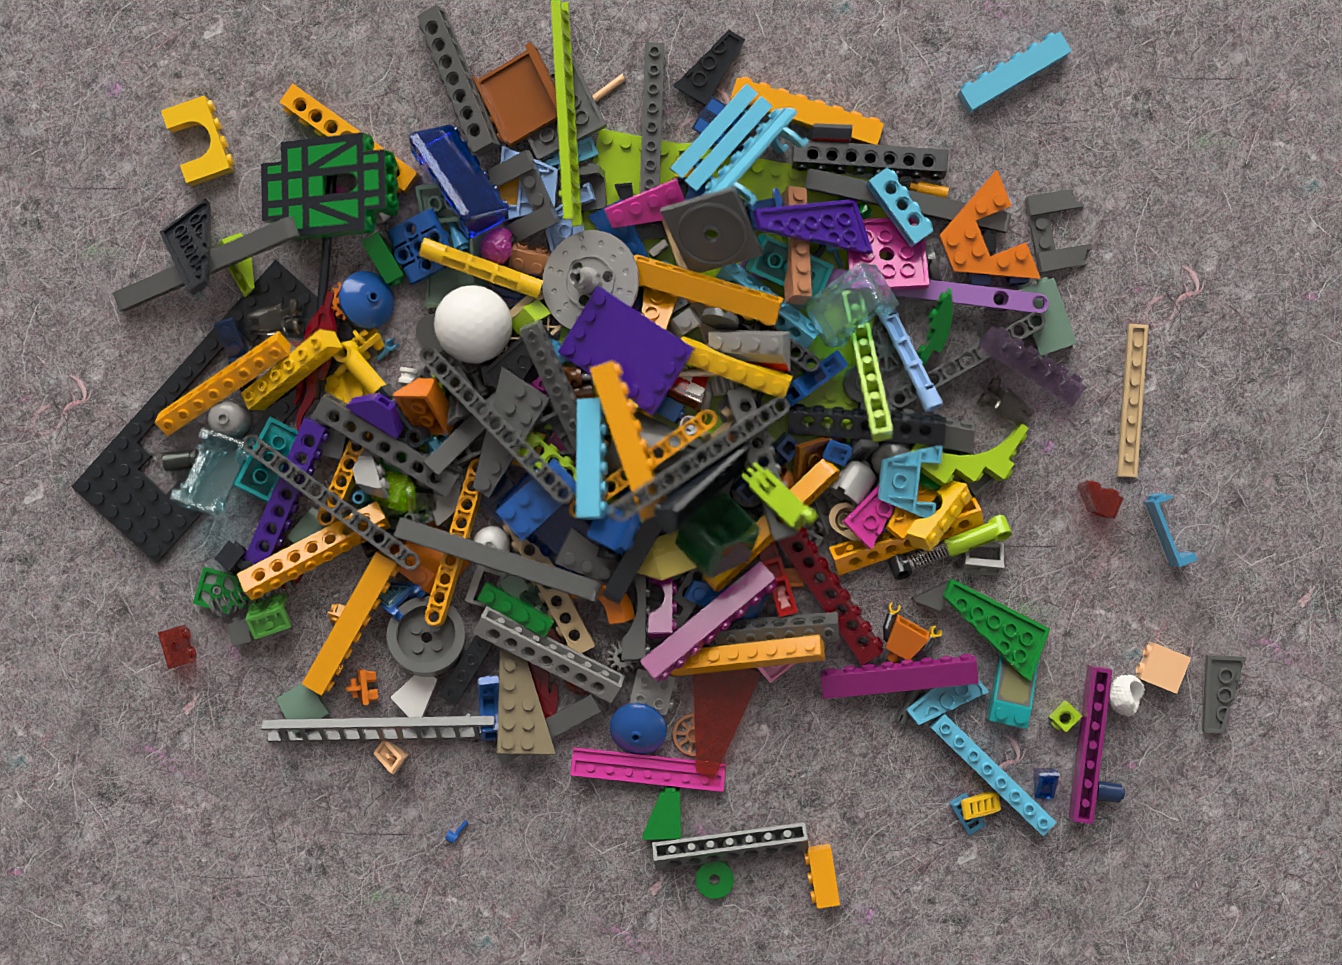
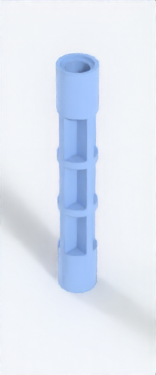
M890 296L879 298L873 303V307L882 325L885 326L893 342V347L897 350L904 364L905 372H908L914 384L915 392L925 412L938 409L943 405V402L934 384L931 383L922 365L923 362L919 359L911 343V338L907 335Z

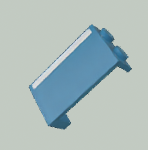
M1157 492L1147 496L1148 500L1143 501L1168 566L1181 567L1197 561L1198 559L1194 552L1183 551L1178 553L1159 506L1160 503L1172 499V494Z

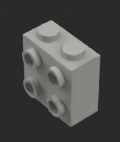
M638 667L630 703H643L655 708L660 714L667 715V711L672 710L674 700L670 698L672 692L676 693L678 681H675V676L670 675L665 681L657 683L647 669Z

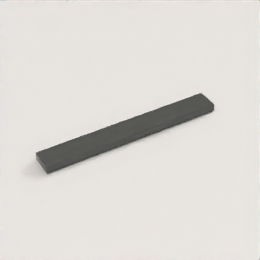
M535 364L523 379L528 384H531L540 376ZM496 391L486 400L491 407L493 406ZM487 407L480 409V416H484L487 413ZM472 414L423 464L438 477L486 427Z

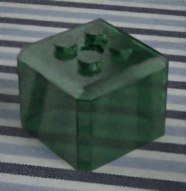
M722 493L713 497L678 529L675 544L705 577L713 578L749 561L760 533V527L730 495Z

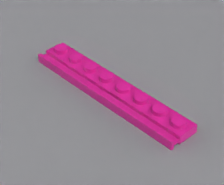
M573 747L570 776L723 792L726 764Z

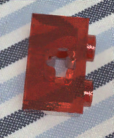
M186 624L158 632L168 669L196 661V650L191 645V632L189 628H186ZM181 644V648L177 649L176 645Z

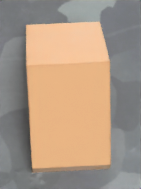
M382 740L373 753L391 774L398 771L409 755L389 740Z

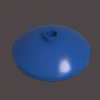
M359 271L350 275L343 282L339 292V303L344 315L359 327H378L387 322L393 313L395 305L393 291L386 284L383 277L374 272ZM370 294L374 295V300L371 299Z
M630 703L620 707L613 714L610 721V734L614 742L623 750L633 754H649L659 749L664 743L667 735V725L663 716L655 708L643 703Z

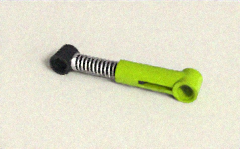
M998 515L991 518L986 524L944 539L943 544L940 543V546L936 545L931 552L923 550V552H917V555L914 553V556L907 557L905 554H897L888 560V564L894 579L903 580L911 576L912 570L916 569V567L919 568V566L922 567V565L925 566V563L935 562V559L938 561V558H945L944 556L952 558L993 541H1004L1010 538L1013 533L1006 517Z

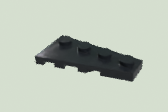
M728 30L673 87L706 106L744 44L745 39Z
M428 505L414 509V513H417L420 517L418 523L429 527L436 524L432 510ZM405 511L404 514L388 516L387 520L391 528L387 529L386 532L394 537L399 519L404 518L408 511ZM384 534L375 535V542L382 543L384 541ZM394 537L399 542L403 541L402 539ZM368 540L361 543L365 556L368 558L374 556L380 550Z

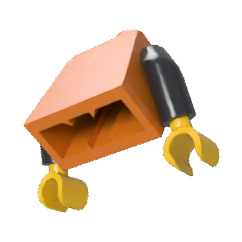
M891 602L888 606L890 613L886 615L883 624L885 647L890 650L887 659L897 663L900 657L905 660H911L913 657L917 658L928 653L935 642L934 638L941 636L942 630H939L935 635L933 630L936 625L931 626L929 631L899 614L895 616V613L900 610V605H898L897 611H893L891 609L893 602Z

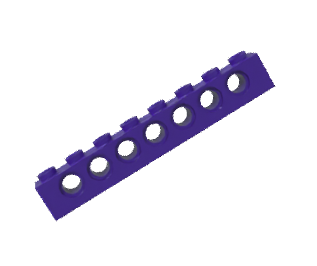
M304 418L287 459L312 477L315 471L313 467L315 461L320 459L323 452L320 450L322 444L326 443L329 439L330 433L328 431L330 427L312 418ZM309 436H312L314 438V446L309 445ZM301 454L307 456L306 464L301 462ZM284 464L282 473L289 471V464ZM280 475L244 557L245 560L251 561L253 564H257L276 554L278 548L282 547L285 541L284 533L290 529L292 525V520L290 519L300 506L298 502L300 496L304 495L303 492ZM300 475L299 481H296L298 485H302L305 482L304 475ZM286 489L291 490V499L286 497ZM279 506L284 509V516L278 513ZM271 524L277 527L276 533L271 531ZM264 541H266L269 544V551L264 549Z

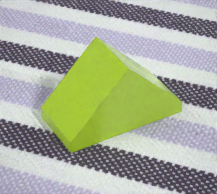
M537 299L522 308L513 319L512 328L522 337L519 330L523 325L538 319L542 322L551 312Z

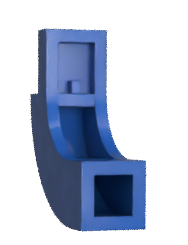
M836 350L820 362V371L816 376L809 377L803 374L790 383L785 398L791 406L795 405L849 366L840 352Z
M485 676L478 678L477 682L479 716H494L495 721L494 726L480 727L481 741L497 740L499 680L498 676Z

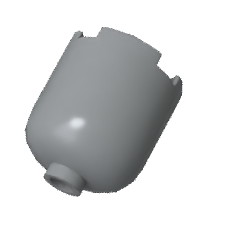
M219 402L211 408L208 414L210 428L221 437L238 439L247 434L252 427L253 417L247 406L241 402Z
M854 460L847 462L840 469L839 477L828 487L831 490L830 493L843 503L845 500L852 503V506L856 508L869 495L876 482L875 474L870 469L871 465L863 460L861 462Z

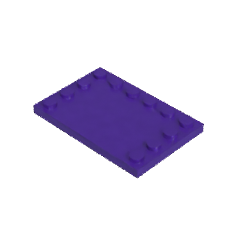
M597 286L559 348L558 353L590 374V368L609 361H616V364L619 363L622 368L623 375H620L623 383L626 382L629 389L628 399H631L649 414L655 415L695 348L602 287Z

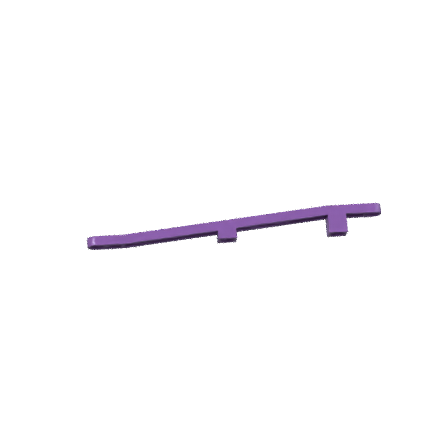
M748 260L742 261L740 267L744 269V265L748 263ZM833 268L825 288L850 290L849 270ZM749 273L758 280L770 281L756 274ZM929 280V288L862 291L863 293H871V295L896 296L937 301L941 292L945 293L947 288H950L954 304L985 307V310L1043 313L1049 307L1048 298L1039 293ZM994 296H999L1001 298L1000 305H996L994 303ZM1039 298L1043 301L1042 309L1034 307L1033 302L1035 299Z

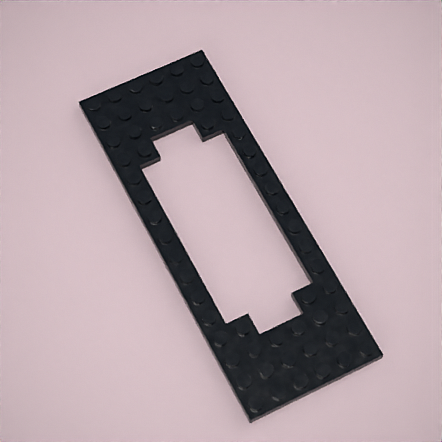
M275 260L254 283L252 292L246 297L243 295L221 320L233 317L239 331L245 334L252 342H255L266 329L273 335L280 331L287 341H304L307 325L316 314L317 296L281 263ZM334 312L339 342L350 341L355 337L352 332L354 329L343 321L342 318H337ZM215 327L71 486L155 563H159L238 475L249 455L243 447L244 439L250 435L259 437L269 417L284 424L302 404L306 394L307 380L305 381L303 399L298 405L293 404L296 397L297 384L281 396L195 492L191 491L182 481H178L166 494L140 470L153 455L139 442L153 428L159 412L177 401L224 349ZM333 356L327 375L339 363ZM256 440L249 444L250 450L253 448Z

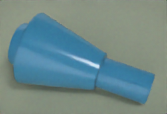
M448 222L447 225L452 233L453 248L468 253L470 251L469 240L458 230L455 222Z

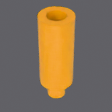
M918 181V183L911 182L909 190L947 198L949 187Z

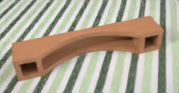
M788 186L780 195L783 200L782 206L807 204V188ZM788 237V264L784 283L785 303L804 305L812 297L809 241Z

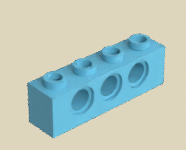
M887 167L867 182L866 186L910 247L917 244L933 231L931 221L927 217L924 218L921 214L920 206L911 200L909 191L905 186H901L898 182V176L893 170L890 171ZM885 187H891L894 194H888ZM897 203H903L905 210H899ZM908 219H915L916 226H911Z

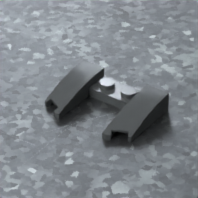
M523 151L487 171V173H490V186H487V192L519 178L533 209L532 213L503 227L509 229L518 237L516 239L517 242L561 223L530 151Z
M1073 189L1027 196L1024 199L1039 274L1087 264V261H1084L1087 250H1091L1092 245L1087 244L1056 250L1049 219L1050 213L1084 207L1083 202L1080 201L1078 203L1071 194Z

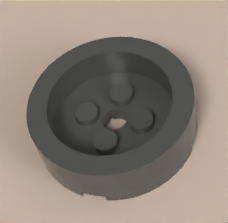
M424 596L421 599L417 597L402 604L398 610L404 616L399 621L392 616L387 628V644L395 662L408 673L420 677L437 676L451 669L461 657L466 642L463 620L451 604L442 626L435 627L426 622L425 613L430 596ZM437 598L438 603L444 602V600ZM438 612L432 614V622L439 620L440 615ZM426 633L432 635V640L429 643H424L421 640L422 636Z

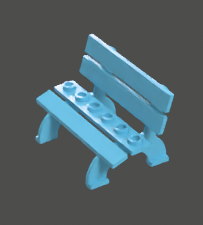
M745 84L670 169L680 178H683L693 167L695 170L686 178L685 182L695 191L706 180L709 183L706 185V191L703 195L735 186L737 193L746 200L744 204L746 206L753 205L757 198L736 181L769 144L778 154L786 151L789 146L787 144L782 145L779 137L789 140L797 148L804 147L809 142L807 138L801 139L797 134L785 127L798 112L791 108L784 107L779 110L776 108L769 115L770 120L766 124L761 123L760 120L770 110L772 105L760 96L747 111L745 108L758 93L748 84ZM741 114L742 117L699 164L697 161ZM755 126L757 134L754 138L750 137L743 144L745 148L741 152L738 151L731 157L730 160L732 162L729 166L725 165L718 172L719 177L717 179L711 175Z

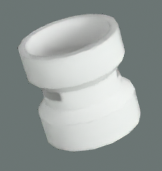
M685 416L681 420L679 428L694 418V416ZM688 425L686 432L691 436L697 432V429L694 425Z

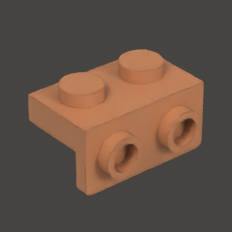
M515 242L511 249L512 253L508 268L543 278L546 263L552 253L551 250L543 246H530L526 242Z

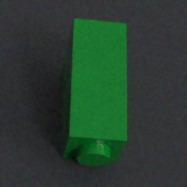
M376 232L363 239L361 243L386 284L389 286L393 285V287L404 282L403 279L407 277L400 264L395 260L385 237Z
M667 786L664 787V790H660L644 828L642 840L681 839L680 789Z

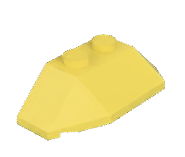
M682 528L672 535L668 533L657 537L637 573L658 580H665L699 567L710 547L703 529Z

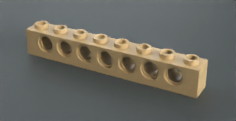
M503 520L505 524L502 527L507 536L511 535L513 539L511 544L516 553L520 552L522 557L555 567L537 531H534L525 541H522ZM529 544L535 547L533 555H528L525 552V548ZM532 582L533 586H538L540 590L538 595L542 603L546 602L549 610H547L548 615L557 622L558 627H556V630L560 637L564 636L567 642L565 646L579 653L595 647L596 644L573 600L570 598V594L552 588L545 589L543 585ZM558 595L562 598L560 606L553 605V596ZM562 613L570 614L571 621L569 623L562 622ZM571 630L579 631L580 638L578 640L571 639Z

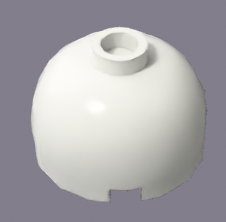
M488 526L482 528L473 539L475 542L506 552L511 550L510 537L500 527Z

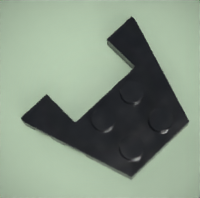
M687 177L673 178L672 180L677 179L685 199L688 190V184L685 182ZM632 182L615 184L620 200L624 201L633 197ZM662 220L634 225L641 241L668 238Z

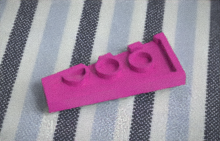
M674 179L605 208V212L612 228L664 220L660 212L661 208L685 201L677 179Z
M879 485L842 521L869 550L872 549L875 540L880 535L883 526L895 505L878 498Z

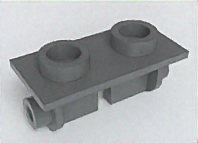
M820 495L808 508L817 515L814 520L815 531L820 536H823L835 530L831 527L829 515L824 516L823 514L829 511L825 498H822Z

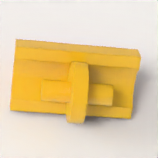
M376 328L371 329L369 332L366 329L360 333L356 329L352 331L355 337L350 341L357 344L359 353L366 361L371 356L367 351L369 347L373 346L378 351L385 346Z

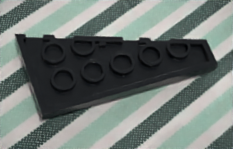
M206 198L160 231L182 280L192 296L203 291L209 285L210 203Z

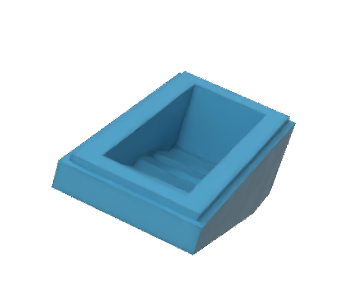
M964 792L951 800L949 804L970 836L986 825L980 816L965 822L964 817L961 815L963 812L962 808L959 810L957 808L961 805V800L969 798ZM978 820L979 824L972 828L968 827V825Z

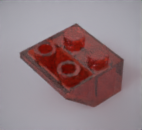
M1093 480L1079 482L1077 486L1087 511L1105 519H1115L1124 497L1119 496L1120 492L1112 488H1101L1102 484Z

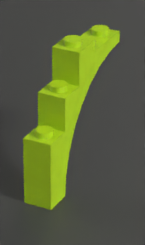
M1024 424L1016 426L1004 441L983 453L961 456L942 453L941 463L921 462L920 472L940 486L946 483L949 484L955 476L953 473L969 484L975 481L978 482L984 472L996 481L1007 480L1013 472L1011 468L1014 463L1010 460L1017 452L1015 448L1026 439L1027 434L1025 433L1029 428ZM913 443L911 452L927 448L928 446Z

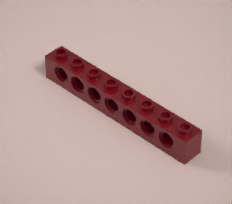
M802 526L797 531L798 534L796 536L777 542L825 612H838L839 632L860 663L864 665L882 654L884 644L879 636L876 637L874 635L871 624L861 616V609L858 605L853 604L850 593L847 589L842 588L839 577L836 573L831 572L828 561L825 557L820 556L817 545L809 540L807 537L808 533L804 526ZM794 542H801L803 544V548H797ZM805 558H812L814 560V564H808L805 561ZM816 574H823L825 576V580H819L816 577ZM827 590H834L836 592V595L830 596L827 593ZM843 605L846 607L847 611L842 612L838 609L837 606ZM855 621L858 626L851 627L848 622ZM866 637L869 642L863 643L859 638Z

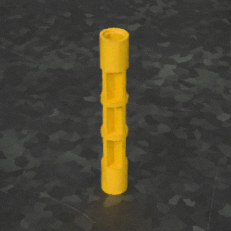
M424 238L419 252V257L536 299L543 280L427 238Z

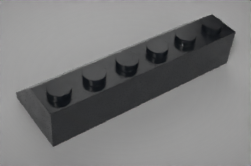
M742 442L692 475L688 481H683L677 491H672L663 503L660 502L656 505L653 511V522L670 535L676 532L745 469L751 444L749 442Z

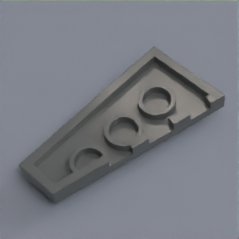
M1206 655L1202 732L1224 733L1231 711L1230 706L1235 698L1237 683L1240 681L1241 670L1247 657Z

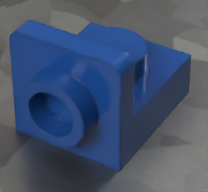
M830 439L822 457L845 466L852 457V447L846 442L840 443Z

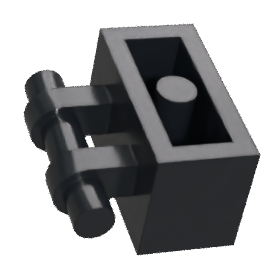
M228 541L214 558L234 575L240 569L244 571L254 565L251 561L244 559L247 549L237 541L234 543Z

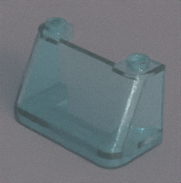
M202 427L198 436L203 441L202 445L197 447L200 452L186 483L180 484L182 489H174L170 498L180 507L219 515L226 508V500L249 453L244 449L243 441Z

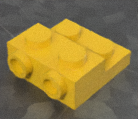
M350 371L344 372L339 377L333 374L326 378L325 391L347 404L354 397L369 395Z

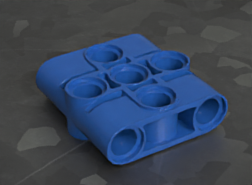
M433 208L425 210L387 231V235L395 250V260L402 265L410 285L417 284L448 268L431 261L432 267L430 269L428 267L429 260L419 257L420 244L423 243L424 238L437 242L436 235L438 234L440 237L438 243L451 247L449 244V234L443 230ZM413 225L416 227L415 233L412 231ZM406 251H407V253H408V258H407V260H406V258H405V252H406Z

